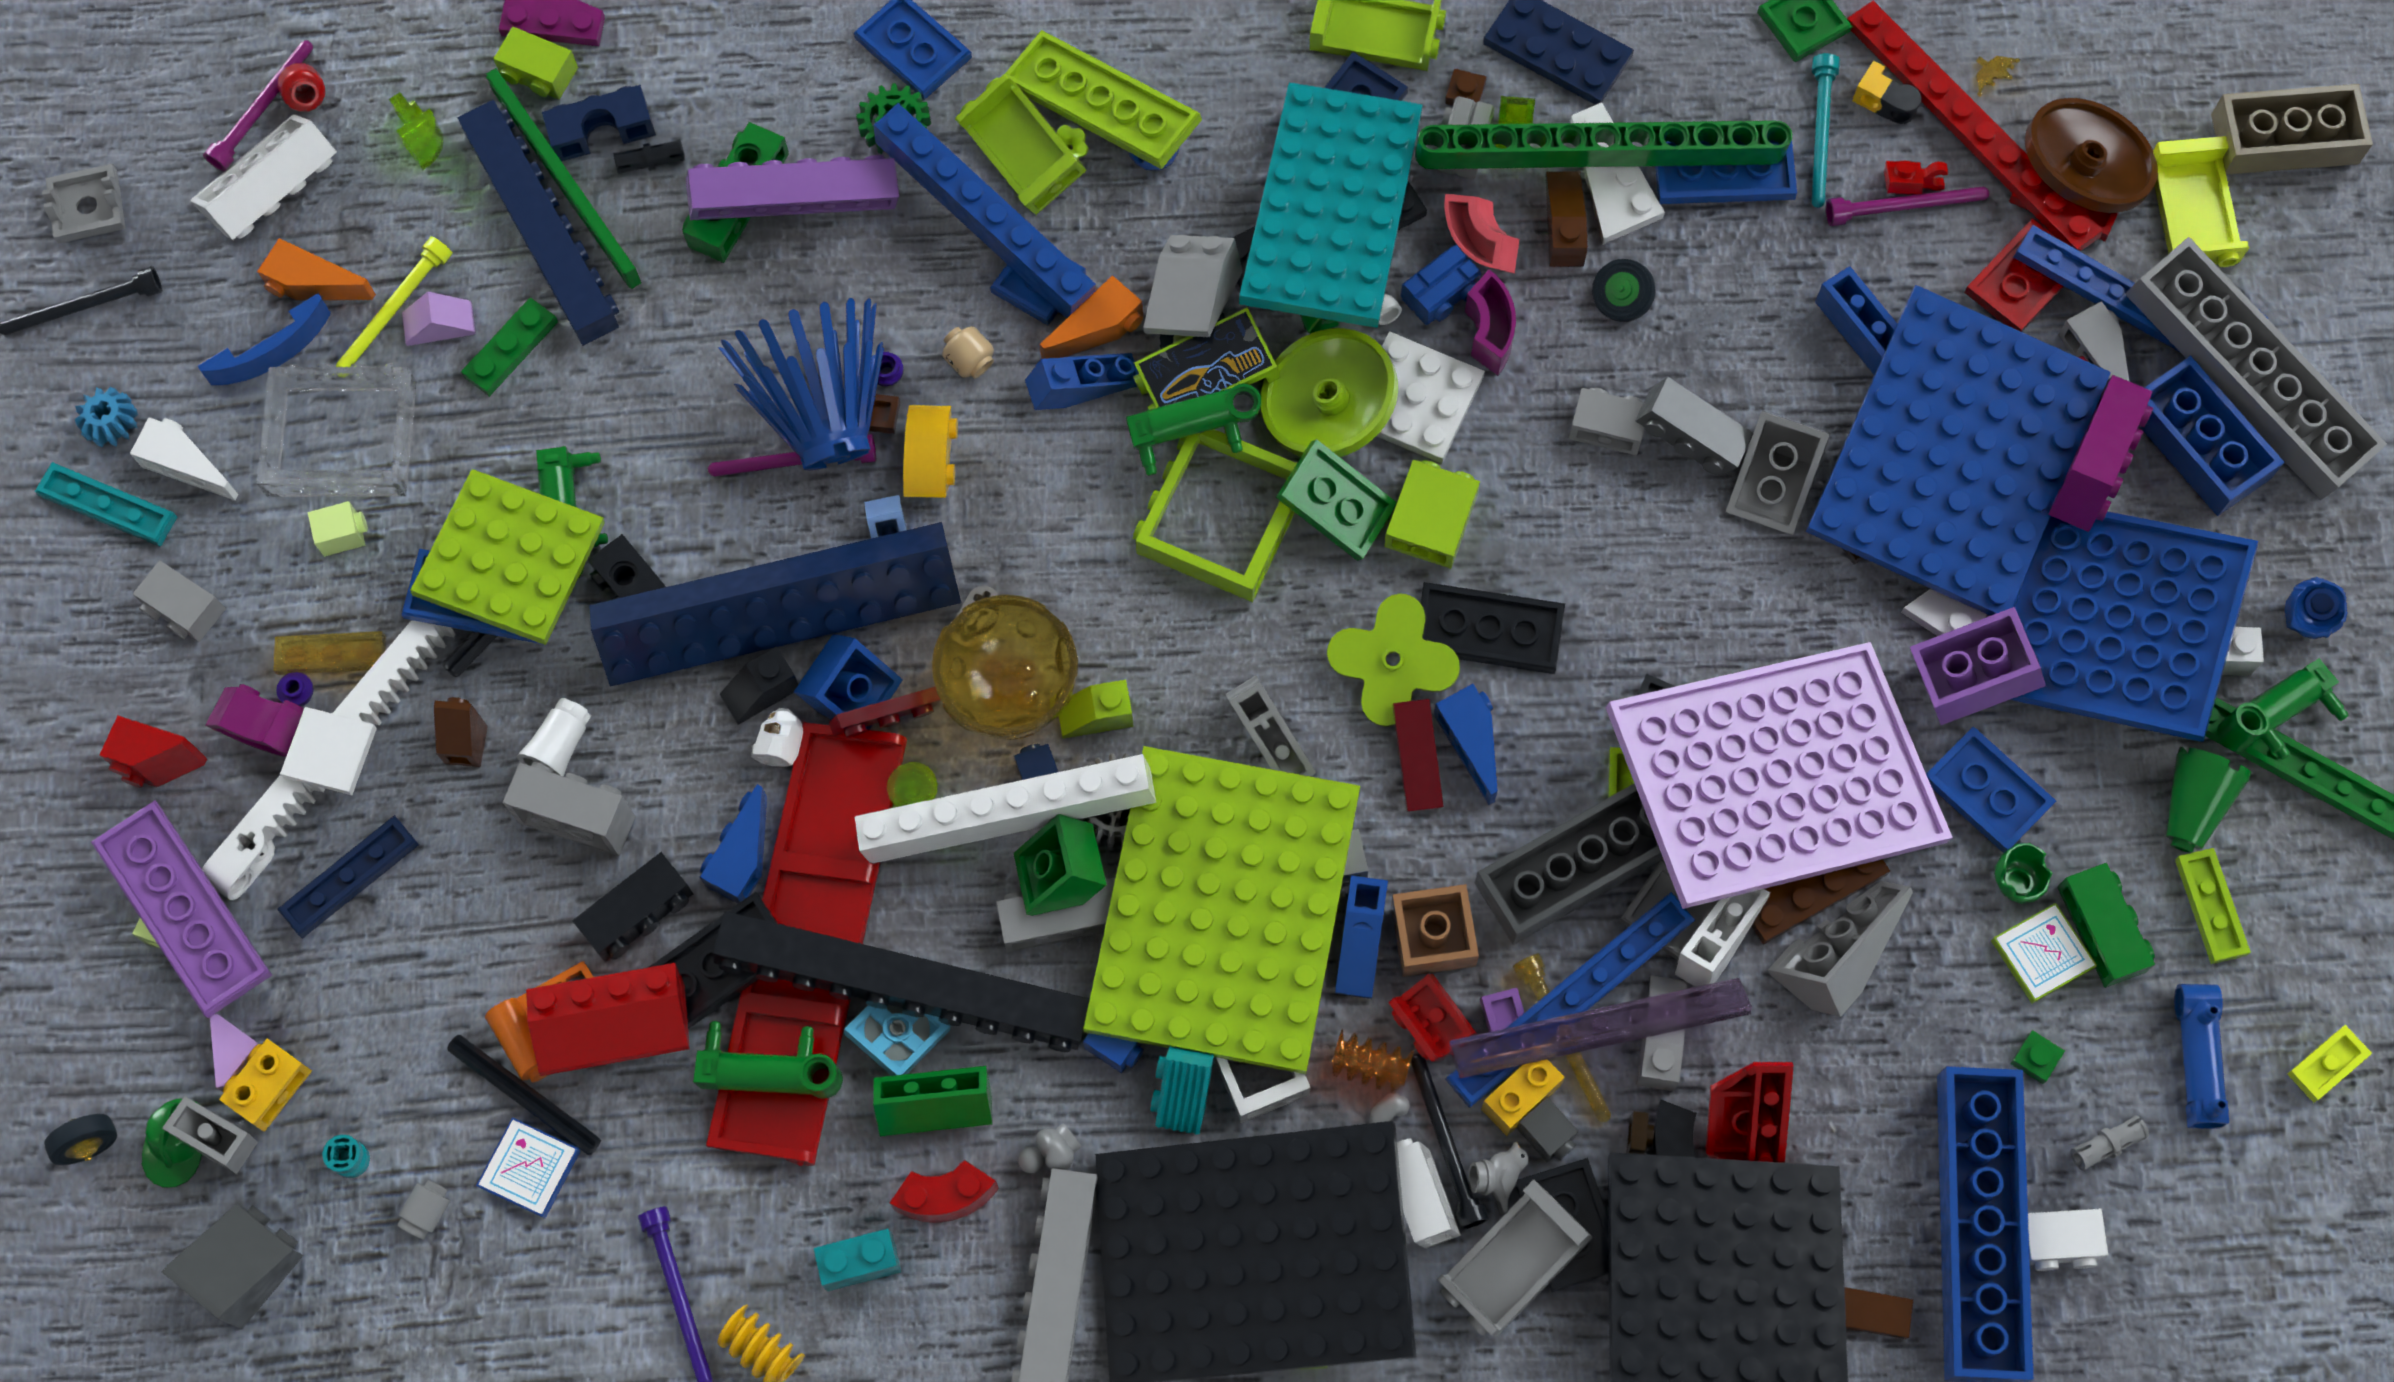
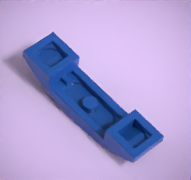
M319 293L288 311L295 322L237 357H234L230 350L226 348L198 365L199 370L211 386L246 381L282 365L304 349L327 322L331 312Z

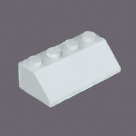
M293 114L190 201L226 237L232 240L236 237L241 239L254 229L253 223L262 215L267 217L274 213L280 207L279 201L288 193L293 195L300 191L306 185L305 179L314 171L320 173L332 163L331 157L337 151L311 120Z

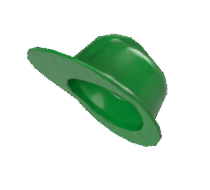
M174 1099L163 1104L150 1116L146 1124L142 1167L145 1175L153 1184L164 1188L178 1187L188 1182L196 1173L201 1162V1153L162 1129L182 1099Z

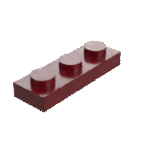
M935 686L837 714L829 724L833 736L845 733L846 738H850L867 732L866 727L879 723L880 728H885L901 722L900 717L912 714L913 718L929 715L934 712L933 707L942 700L939 687Z

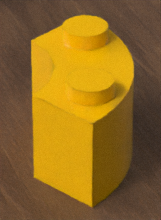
M909 405L904 440V497L946 498L949 485H955V464H950V450L952 439H957L958 420L957 418H951V406Z

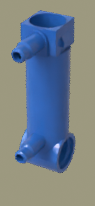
M2178 984L2174 994V1009L2176 1018L2180 1021L2186 1100L2188 1104L2186 1105L2187 1128L2220 1129L2229 1123L2219 1022L2223 1010L2222 992L2218 985Z

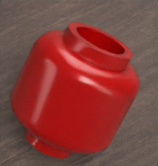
M295 63L287 66L278 78V89L284 102L296 111L308 112L314 110L322 103L325 97V85L320 74L312 66L305 63Z

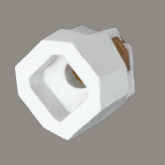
M779 708L771 712L768 719L761 725L756 743L752 745L751 757L762 764L770 766L788 767L793 765L798 756L803 736L801 720L789 709Z

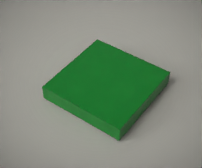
M1769 0L1760 5L1757 11L1794 62L1848 34L1852 28L1851 23L1833 0Z

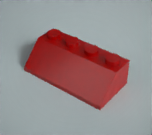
M676 963L526 989L527 1020L540 1076L690 1049L685 984Z

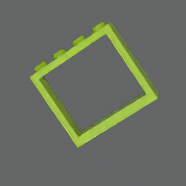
M1215 429L1182 437L1177 445L1179 453L1175 461L1169 460L1164 469L1162 479L1165 482L1161 490H1155L1151 495L1147 507L1150 512L1146 520H1140L1133 533V539L1136 540V553L1253 602L1295 515V512L1281 501H1279L1244 575L1156 539L1153 535L1198 444L1286 480L1297 463L1245 441H1241L1243 450L1233 453L1228 444L1226 434Z

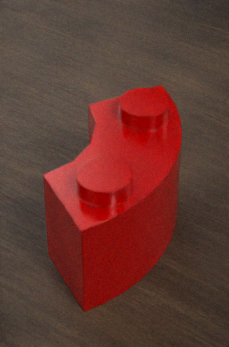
M963 1160L953 1171L941 1176H923L911 1171L890 1201V1205L894 1211L914 1220L930 1223L947 1222L965 1217L981 1208L994 1196L999 1187L996 1180Z

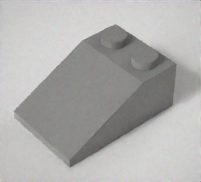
M1170 235L1158 259L1143 326L1144 333L1210 337L1243 271L1235 238Z
M1761 411L1726 512L1794 535L1831 433Z

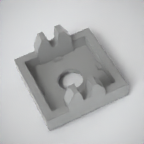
M113 164L45 178L47 190L42 191V195L47 203L43 205L48 218L51 220L53 238L58 244L126 229L118 172ZM85 198H93L97 202L96 209L90 214H81L78 211L79 203Z

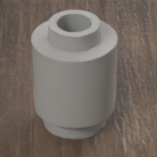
M429 1179L425 1185L417 1182L399 1213L401 1219L397 1226L416 1237L425 1239L428 1232L432 1233L451 1201L445 1197L448 1190Z

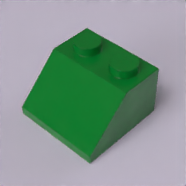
M1058 814L1013 853L1027 915L1034 916L1084 905L1107 885L1093 824Z

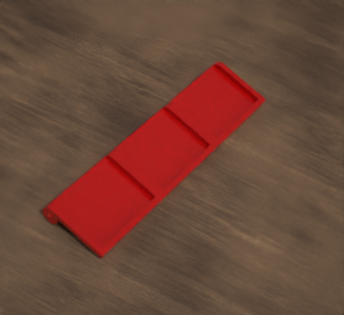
M803 722L802 741L798 756L793 764L762 900L778 924L863 944L881 862L870 863L859 851L855 816L893 808L907 738L900 734L867 730V732L858 736L846 738L845 733L833 736L830 725ZM759 979L741 992L727 1052L797 1056L802 1027L810 1026L814 1029L812 1055H827L837 1065L851 999L842 1000L829 995V991L814 988V991L800 990L792 986L793 982L778 979L775 983ZM829 1069L818 1070L813 1076V1083L822 1084L829 1077ZM718 1090L706 1146L715 1149L786 1159L798 1166H814L829 1098L822 1099L812 1094Z

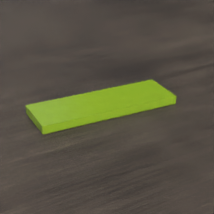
M1043 30L1038 33L1005 73L1029 99L1160 169L1166 165L1202 121L1199 112Z

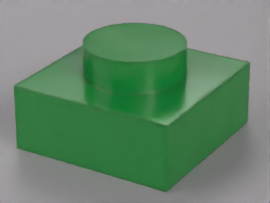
M2032 1030L2010 1064L2019 1070H2023L2024 1073L2041 1084H2044L2065 1050Z

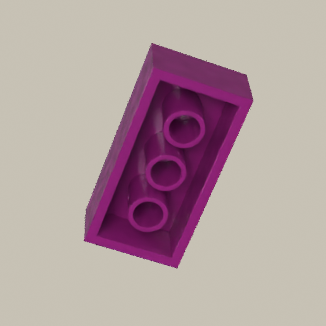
M2115 375L2111 376L2065 477V482L2062 488L2059 489L2048 515L2088 532L2095 519L2103 521L2111 504V501L2106 500L2109 496L2114 499L2123 482V478L2119 477L2118 473H2126L2134 456L2128 453V450L2135 451L2144 432L2138 429V426L2145 427L2152 413L2153 407L2147 404L2153 391Z

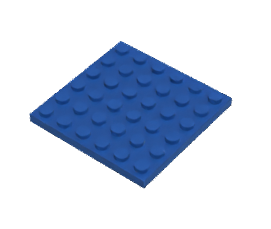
M2108 511L2103 521L2095 519L2089 532L2050 516L2012 608L2015 607L2039 662L2046 686L2010 700L2204 742L2257 552L2258 541Z

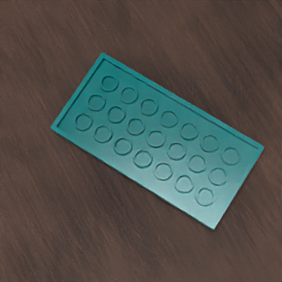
M1289 82L1239 295L1240 305L1378 328L1423 104Z

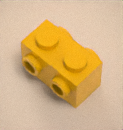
M268 1038L263 1044H258L248 1055V1063L239 1074L232 1076L226 1082L223 1088V1095L219 1098L221 1102L264 1132L312 1072L311 1069Z

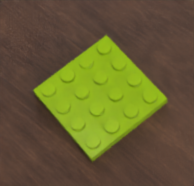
M471 469L410 591L412 596L546 645L605 524L604 517Z

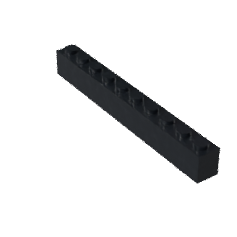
M727 911L724 912L713 951L714 964H718L719 968L725 972L740 974L741 970L756 973L755 976L758 979L766 982L775 983L778 979L793 982V987L804 991H814V988L829 991L830 996L842 1000H850L851 996L865 999L867 1005L875 1008L886 1009L888 1005L903 1008L902 1012L913 1017L921 1018L924 1017V1014L937 1016L941 1023L950 1026H960L961 1023L974 1025L977 1031L984 1034L996 1035L999 1031L1011 1034L1012 1039L1022 1043L1032 1044L1034 1040L1049 1043V1048L1059 1052H1070L1071 1049L1078 1050L1090 998Z

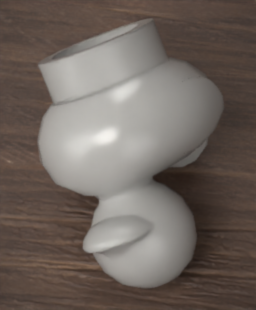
M1064 1123L1056 1129L1044 1128L1037 1134V1147L1026 1146L1019 1154L1018 1164L1024 1172L1035 1173L1042 1168L1046 1158V1165L1050 1169L1068 1170L1073 1163L1074 1153L1082 1146Z

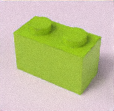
M513 26L493 58L499 73L506 82L513 85L522 84L529 87L539 96L547 97L549 95L558 100L562 97L578 69L572 50Z

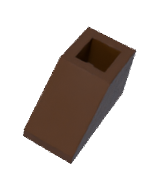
M450 697L447 701H435L436 754L445 764L481 767L488 728L484 720L468 700Z

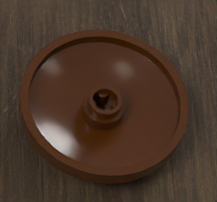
M2080 98L2057 99L2040 108L2027 127L2025 148L2033 168L2052 190L2078 206L2104 213L2128 211L2140 205L2155 186L2158 177V165L2150 143L2132 122L2105 105Z

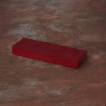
M1430 699L1393 703L1406 811L1444 807Z

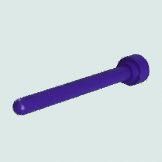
M664 1206L646 1211L638 1216L642 1232H647L648 1238H653L697 1382H712L713 1378L667 1234L670 1231L669 1224L672 1222L668 1208Z

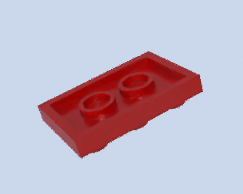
M2033 218L1980 272L1964 292L2000 322L2020 332L2064 288L2063 285L2013 258L2032 225L2054 236Z

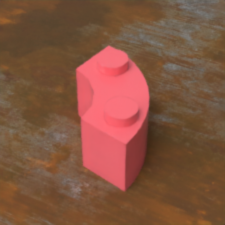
M1445 194L1446 222L1451 236L1458 247L1469 258L1483 266L1515 274L1520 239L1508 236L1499 228L1494 217L1493 202L1477 196Z

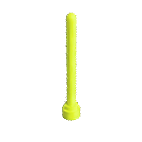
M433 236L429 237L422 246L423 252L420 254L422 259L336 364L338 372L347 373L432 267L437 268L439 264L444 265L453 253L445 244Z

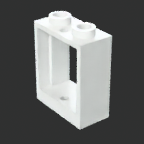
M1214 1057L1240 1123L1310 1095L1311 1087L1305 1074L1292 1072L1293 1079L1243 1099L1227 1059Z
M1411 1138L1397 1142L1403 1212L1414 1243L1427 1249L1461 1236L1430 1149L1419 1141L1413 1143Z

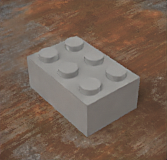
M519 762L502 802L519 824L620 856L636 817L628 806V802L621 796L622 792L605 784H601L600 788L588 785L586 779L572 773H567L566 777L554 774L552 768L538 762H533L532 766Z

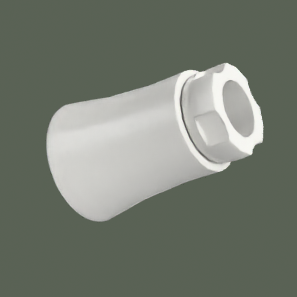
M566 698L559 699L555 708L550 710L535 735L517 755L518 760L529 766H532L533 762L544 764L552 768L554 774L564 777L569 760L586 730L585 725L591 717L588 710Z

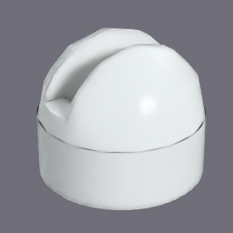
M1385 294L1379 321L1380 325H1387L1393 322L1402 312L1401 306L1391 295Z

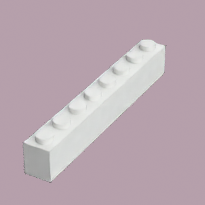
M1140 754L855 816L859 851L870 863H877L1041 828L1058 814L1074 819H1082L1157 802L1151 768L1144 755Z

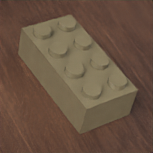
M2360 84L2223 94L2211 114L2215 136H2226L2229 149L2223 157L2226 175L2360 164L2373 145Z

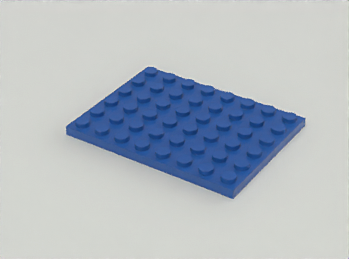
M1915 285L1805 532L1989 616L2012 608L2049 521L2050 515L2048 514L2059 489L2062 488L2065 482V477L2089 426L2111 372Z

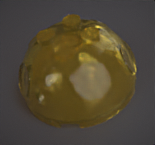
M991 596L967 605L948 626L945 625L934 648L932 660L933 680L943 708L964 729L997 739H1022L1034 735L1040 729L1049 725L1068 705L1078 674V655L1067 626L1046 609L1045 605L1022 596Z

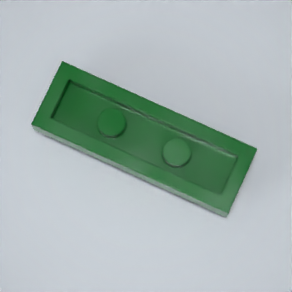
M530 297L461 371L463 377L490 397L558 323L556 316Z

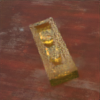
M382 631L276 636L273 670L277 675H286L291 672L306 674L370 670L385 652L386 635Z

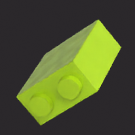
M1412 460L1385 535L1384 547L1452 569L1478 496L1480 481L1475 480L1472 475L1466 472L1456 471L1454 473L1441 469L1438 464L1432 461L1423 460L1420 462Z

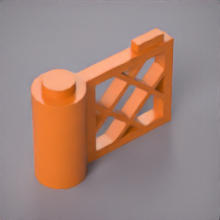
M582 961L537 987L568 982L580 974L585 979L592 978L593 975L585 962ZM526 993L517 998L504 1000L491 1008L486 1013L485 1019L520 1079H530L531 1082H537L548 1076H540L527 1020Z

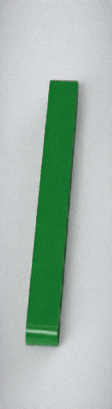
M1776 120L1430 125L1423 128L1419 133L1415 158L1418 164L1426 169L1772 165L1781 162L1785 157L1792 141L1793 133L1786 123ZM1768 140L1775 141L1779 145H1773ZM1700 141L1708 142L1711 146H1705ZM1734 141H1741L1745 145H1738ZM1632 142H1638L1642 144L1643 147H1637L1633 145ZM1666 142H1673L1677 146H1670ZM1534 143L1541 148H1533L1529 144ZM1563 143H1570L1575 147L1569 148L1564 146ZM1597 143H1605L1609 147H1601ZM1466 144L1471 146L1472 149H1464L1460 145ZM1494 144H1502L1507 148L1501 149L1496 147ZM1426 145H1434L1438 149L1432 150L1427 148Z

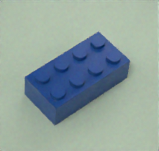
M2189 356L2144 387L2153 391L2147 404L2153 407V410L2145 427H2139L2217 517L2271 480L2285 463L2192 356Z

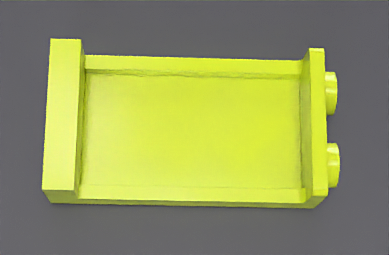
M2226 136L2158 142L2153 150L2158 165V177L2154 187L2168 254L2190 237L2216 265L2230 267L2240 263L2249 250L2248 241H2240L2223 157L2229 149Z

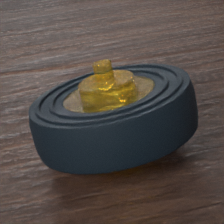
M86 1115L71 1119L52 1131L44 1141L45 1150L49 1159L55 1165H71L82 1161H89L108 1149L116 1141L117 1132L113 1121L108 1115Z

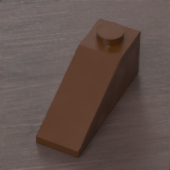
M1580 171L1546 172L1549 267H1584L1588 250L1581 173Z

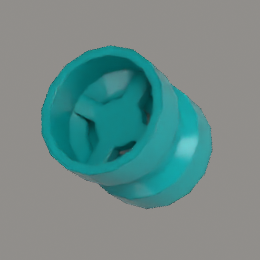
M341 1134L334 1136L328 1140L322 1153L326 1166L344 1178L360 1176L366 1171L370 1162V1154L366 1146L350 1135Z

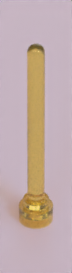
M1539 953L1531 955L1513 965L1518 979L1524 980L1526 985L1530 984L1538 1001L1550 992L1543 979L1546 976L1543 970L1546 966ZM1567 1027L1556 1038L1596 1118L1600 1122H1607L1611 1118V1112Z

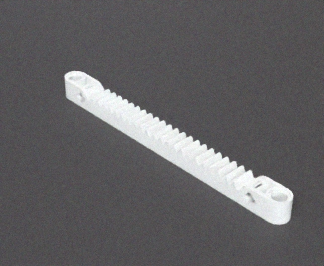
M411 620L332 714L380 725L382 722L378 717L379 712L390 714L391 710L387 703L389 701L400 702L396 692L398 690L404 692L410 690L406 680L417 681L419 679L415 670L417 668L428 669L424 659L426 657L437 658L433 648L435 646L445 648L447 645L442 638L444 635L454 638L456 634L451 627ZM280 775L203 866L202 870L216 891L231 901L239 898L272 860L275 850L272 839L275 836L285 838L287 833L283 826L285 824L295 826L297 823L293 814L304 815L306 813L302 805L304 801L314 804L316 800L312 792L314 790L324 792L325 788L283 778ZM251 843L256 845L252 850L247 848Z

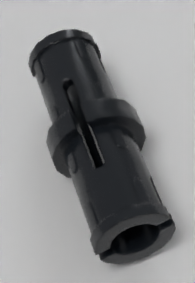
M681 139L652 146L650 143L643 144V148L613 153L615 165L618 167V174L645 168L651 171L656 170V166L685 161Z

